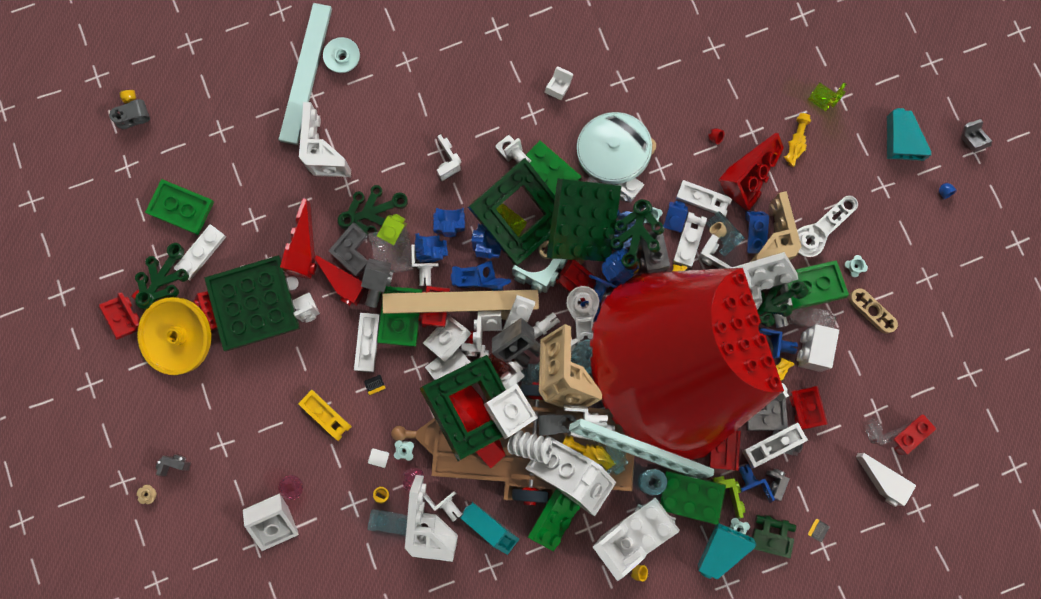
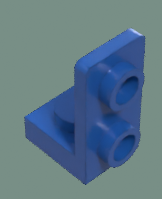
M745 211V219L749 222L747 252L759 253L768 240L769 215L764 211Z

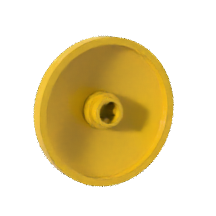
M179 297L164 298L154 302L143 313L138 326V344L143 357L155 370L168 375H180L193 371L205 360L211 345V329L205 314L193 302Z

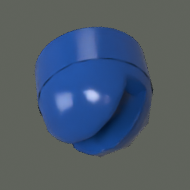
M944 183L939 188V193L943 199L949 198L957 191L950 183Z

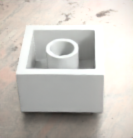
M815 324L803 331L800 340L803 343L802 350H799L797 355L798 367L818 372L831 369L839 330Z

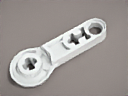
M853 196L844 197L817 223L798 229L797 232L802 246L798 253L805 257H814L820 254L824 249L828 235L857 209L858 201ZM844 201L852 203L853 207L851 210L844 207ZM837 212H842V214L838 216L836 220L832 219L833 215H835ZM811 238L812 242L809 245H807V239Z
M580 286L574 288L569 293L566 304L575 320L576 338L579 341L577 343L579 364L584 368H588L590 363H583L581 359L585 354H590L593 357V352L590 350V340L587 342L588 349H585L583 341L580 340L584 339V336H587L588 339L593 338V319L599 307V297L590 287ZM580 298H585L588 304L585 303L586 306L581 307L578 300L581 301Z

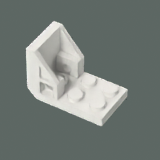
M303 102L299 158L313 176L351 177V169L346 160L326 141L319 139L317 127H320L321 118L318 116L317 110L314 109L311 102Z
M785 252L732 267L743 268L757 310L762 304L761 290L798 280V274Z
M547 435L546 438H551L552 457L548 464L536 460H530L525 469L559 489L566 497L595 516L613 489L616 481L595 461Z
M416 475L409 494L405 549L412 557L453 562L458 535L436 514L424 513L425 502H423V496L426 493V484L423 483L424 476ZM426 523L428 527H422L421 524Z
M655 497L603 534L593 548L615 579L619 581L637 566L649 552L673 537L680 530Z

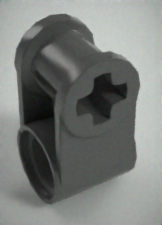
M140 99L115 107L109 114L110 119L120 129H127L150 120L145 102Z
M569 414L539 415V436L569 433V429L563 426L562 423L566 421V418H568V421H572V423L577 420Z

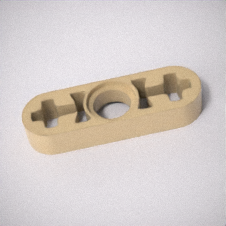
M856 289L850 293L849 302L880 332L888 334L897 329L898 322L896 318L867 291ZM861 294V300L857 302L855 300L857 298L856 295ZM869 301L870 303L863 308L862 306ZM870 306L877 308V316L869 314L868 309ZM882 315H884V317H882L881 320H879V321L876 320V319L880 318ZM887 321L891 322L889 328L884 327Z

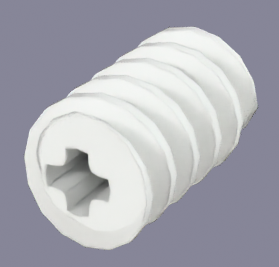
M519 430L510 437L507 449L510 454L548 464L552 457L551 438L545 439L544 436L538 437L536 434L531 435L529 432L524 433L522 430Z

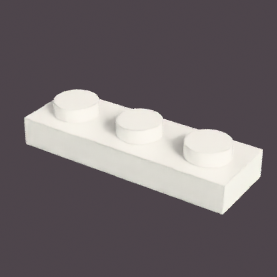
M210 224L176 264L174 269L176 271L185 269L189 273L188 280L191 281L226 236Z
M360 313L354 371L374 372L380 323L379 314Z

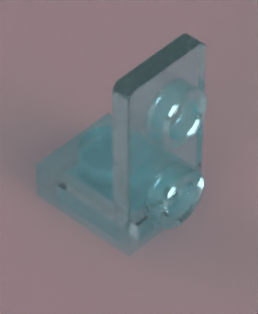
M718 211L706 224L709 227L716 222H722L725 225L727 233L725 237L721 236L720 238L723 241L722 245L724 247L719 251L725 257L745 237Z
M372 509L367 530H379L406 536L408 515Z

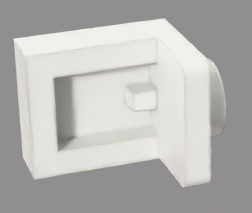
M556 67L554 75L544 93L562 100L570 87L573 73Z

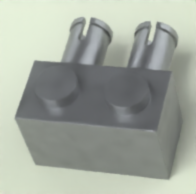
M653 231L649 232L653 239L657 240L661 245V249L657 253H652L649 250L646 241L641 236L638 248L642 256L640 258L641 269H645V273L668 270L670 262L663 233L656 235Z
M369 258L361 287L369 289L365 302L366 306L376 308L380 293L385 291L386 286L390 287L394 270H390L391 263Z
M522 318L492 338V354L504 364L514 359L522 367L525 364L527 365L530 361V357L524 353L527 349L536 357L539 356L540 343L535 340L534 328Z

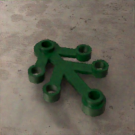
M374 185L371 188V194L363 210L356 213L359 204L365 201V196L360 191L355 192L348 211L339 215L338 224L342 229L347 230L352 223H356L367 234L370 229H374V234H368L369 238H374L378 234L377 229L374 226H366L358 221L367 219L382 226L385 219L376 214L395 207L398 209L405 208L408 204L407 196L399 192L393 196L391 201L373 207L377 198L383 194L382 188L379 185ZM375 189H380L378 194H374ZM358 195H362L361 200H356ZM399 199L404 200V203L401 205L397 202ZM347 218L351 219L349 224L344 223Z
M644 199L636 201L633 212L615 223L616 230L623 234L612 239L611 246L614 250H621L624 247V242L632 237L630 250L622 257V264L628 270L637 268L639 264L637 252L641 236L652 253H657L661 249L660 243L653 239L643 225L646 219L651 224V229L656 235H661L665 228L651 214L653 209L651 203ZM636 219L635 225L628 229V224Z
M172 243L167 247L169 257L159 273L157 271L159 261L154 256L146 259L145 264L148 266L151 285L148 289L146 283L149 281V277L144 272L136 274L135 280L138 282L139 293L136 295L135 301L140 309L146 310L156 300L167 296L170 298L177 297L179 294L178 288L174 285H169L166 289L156 292L159 287L177 280L181 282L188 280L189 273L185 269H179L177 272L167 275L175 261L184 256V248L179 243Z
M794 282L790 290L776 298L775 296L782 288V284L771 287L766 298L765 293L761 290L762 300L764 298L765 300L757 310L761 320L760 324H764L766 327L772 326L775 323V318L771 314H779L783 317L791 315L793 310L789 304L777 305L793 296L796 299L804 298L808 294L809 289L803 282Z

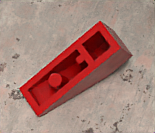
M316 255L315 260L336 293L342 297L340 301L348 306L351 303L357 306L367 288L361 287L362 281Z

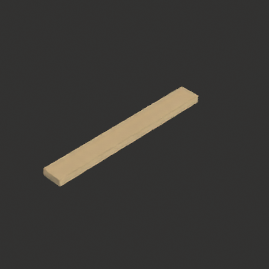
M538 290L382 294L383 314L511 310L517 295L535 301L533 310H538L539 297Z

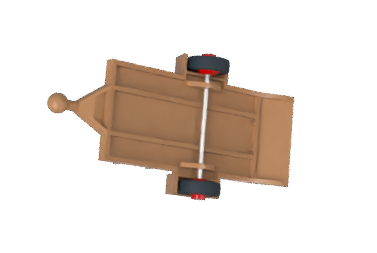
M532 382V385H518L537 417L539 415L569 414L574 416L576 420L583 419V412L581 411L578 413L565 411L564 408L545 402L539 393V382ZM588 408L589 414L608 415L607 424L614 425L615 432L625 435L622 427L616 425L612 420L614 416L609 409ZM435 418L417 431L406 430L403 426H396L392 429L391 436L395 441H403L405 438L417 439L433 455L431 476L504 481V500L524 501V505H536V502L548 503L556 489L525 469L530 462L529 458H523L508 452L507 444L510 437L499 439L506 456L490 468L476 452L457 461ZM538 418L520 430L524 433L529 432L531 435L536 434L539 437ZM566 418V421L562 424L569 429L572 421H568V418ZM557 433L556 435L548 436L563 443L566 435H569L568 433ZM573 437L574 442L584 446L593 444L594 446L599 445L603 447L611 459L618 461L615 468L612 467L606 471L616 481L612 490L632 491L634 455L594 440Z

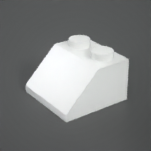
M280 494L243 509L244 527L261 551L299 535L289 507Z

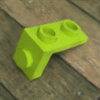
M398 214L388 215L377 237L395 245L403 228L407 226V223L404 222L405 218Z
M724 476L712 478L714 482L726 484V488L730 490L736 518H744L745 506L743 501L739 499L738 493L741 491L738 481L735 482V478L725 479Z

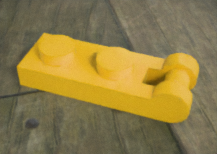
M313 390L298 403L337 441L342 438V434L346 430L348 431L352 427ZM337 421L340 426L335 430L332 425Z

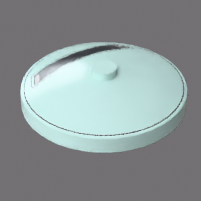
M612 112L595 117L585 125L577 141V156L583 170L593 179L606 184H621L636 178L645 170L652 154V141L647 128L637 118L625 113Z

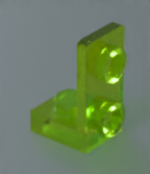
M819 82L808 100L827 111L830 106L834 108L846 92L843 89L847 84L843 82L838 90L834 92Z
M502 203L496 210L515 234L519 236L527 222Z

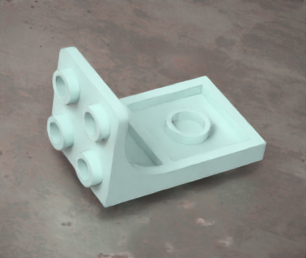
M553 259L550 265L540 272H528L514 265L512 273L517 282L521 284L526 282L531 285V289L538 290V293H546L550 286L554 287L555 281L558 279L559 269L562 270L568 260Z

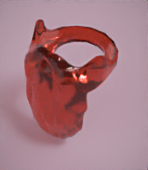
M492 352L488 357L497 373L504 374L507 371H511L507 363L495 358Z

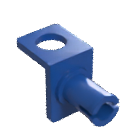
M486 261L476 267L481 287L490 288L492 291H504L503 286L511 283V279L495 277L492 261ZM485 267L489 269V275L486 278L483 276V269Z
M591 274L589 275L590 278L595 279V282H597L594 291L598 294L599 303L602 302L601 300L607 287L615 288L620 285L616 280L610 283L608 280L604 281Z
M765 328L759 329L761 334L771 336L773 359L779 358L780 352L794 355L797 353L798 349L794 347H798V343L782 340L783 332Z
M750 464L739 468V472L746 484L740 489V493L761 485L769 503L775 501L766 479L756 480Z

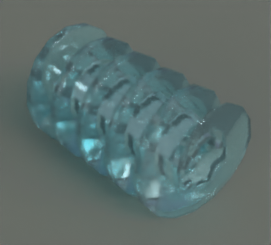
M645 470L638 477V486L645 494L659 495L666 489L667 478L660 470ZM651 479H655L653 485H649Z

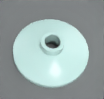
M344 37L331 40L323 51V60L326 66L337 73L351 71L356 67L360 59V51L356 43ZM341 56H346L345 59L340 60Z

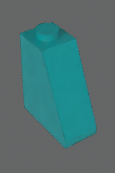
M904 108L894 109L887 116V159L925 161L931 156V150L913 112L905 111Z
M473 502L464 509L463 515L460 517L488 543L507 555L520 540Z
M720 523L715 525L699 560V572L706 578L711 579L713 577L719 579L755 548L756 542L754 538Z

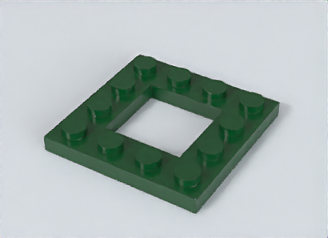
M523 158L473 201L468 208L512 263L518 266L550 237L555 195L528 160ZM522 186L544 215L518 237L496 208Z
M488 355L419 388L457 461L503 437L493 419L467 432L449 396L477 382L487 401L506 391Z

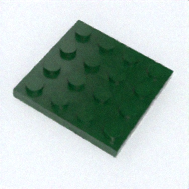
M558 178L547 258L606 261V258L612 254L613 247L611 246V241L615 235V223L617 221L622 186Z
M279 255L204 277L223 351L227 352L300 329L298 319L293 314L296 311L285 271L280 268L282 260Z

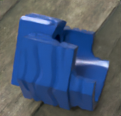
M436 208V213H433L434 233L443 234L444 237H456L457 232L465 231L466 218L464 208L458 210Z
M478 223V228L473 230L471 239L476 257L499 258L501 248L482 224Z
M419 233L415 234L416 259L420 263H433L448 256L447 240L440 241L439 235L423 237L419 236Z
M625 248L616 250L602 264V273L610 283L616 280L623 284L634 276L633 273L639 269V264L633 270H628L624 267L622 257L629 252Z

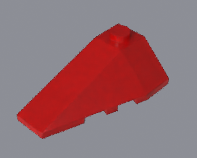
M774 133L731 165L719 179L724 193L747 211L759 199L762 193L760 189L763 183H767L769 179L767 176L771 167H775L784 147L779 133Z
M303 198L296 216L297 227L291 230V244H286L280 268L288 275L311 279L312 275L316 272L317 264H315L311 207L308 200Z
M472 386L449 396L467 432L491 420L482 397ZM499 439L476 451L490 468L506 456Z

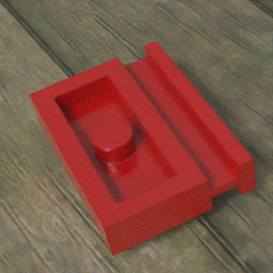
M568 259L560 272L561 276L555 282L570 293L574 288L580 286H587L592 289L596 280L589 277L590 274H593L576 260Z
M735 431L710 452V468L739 471L741 431Z

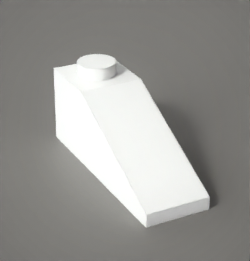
M796 423L742 452L752 469L808 441L799 423Z
M858 453L856 458L880 495L886 498L885 501L894 507L897 505L905 506L916 485L867 454Z

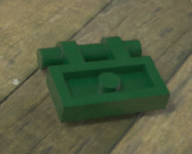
M756 515L755 523L762 524V530L753 529L752 538L756 542L754 549L791 559L794 538L787 537L788 531L795 532L796 525L789 523L788 520L782 519L780 521L772 519L768 515ZM770 526L779 528V535L770 533Z

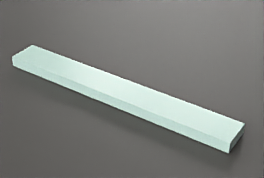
M313 3L279 136L280 142L294 145L299 143L303 102H309L332 12L331 6Z
M579 419L569 426V431L685 475L702 479L714 475L713 468L586 420Z

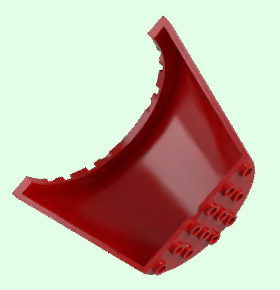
M743 268L651 272L636 275L613 289L611 294L602 302L597 320L593 323V338L590 340V348H592L593 357H590L591 370L594 382L602 393L601 401L605 409L609 408L614 416L612 420L616 425L622 427L623 433L626 436L689 460L705 457L784 391L766 335L761 334L758 329L761 320Z

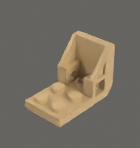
M787 191L778 193L770 202L769 211L771 216H774V230L776 233L772 234L760 252L756 253L750 262L783 252L791 260L802 247Z
M564 324L540 339L539 393L545 402L564 408V405L589 407L602 400V393L584 367L571 362V326Z

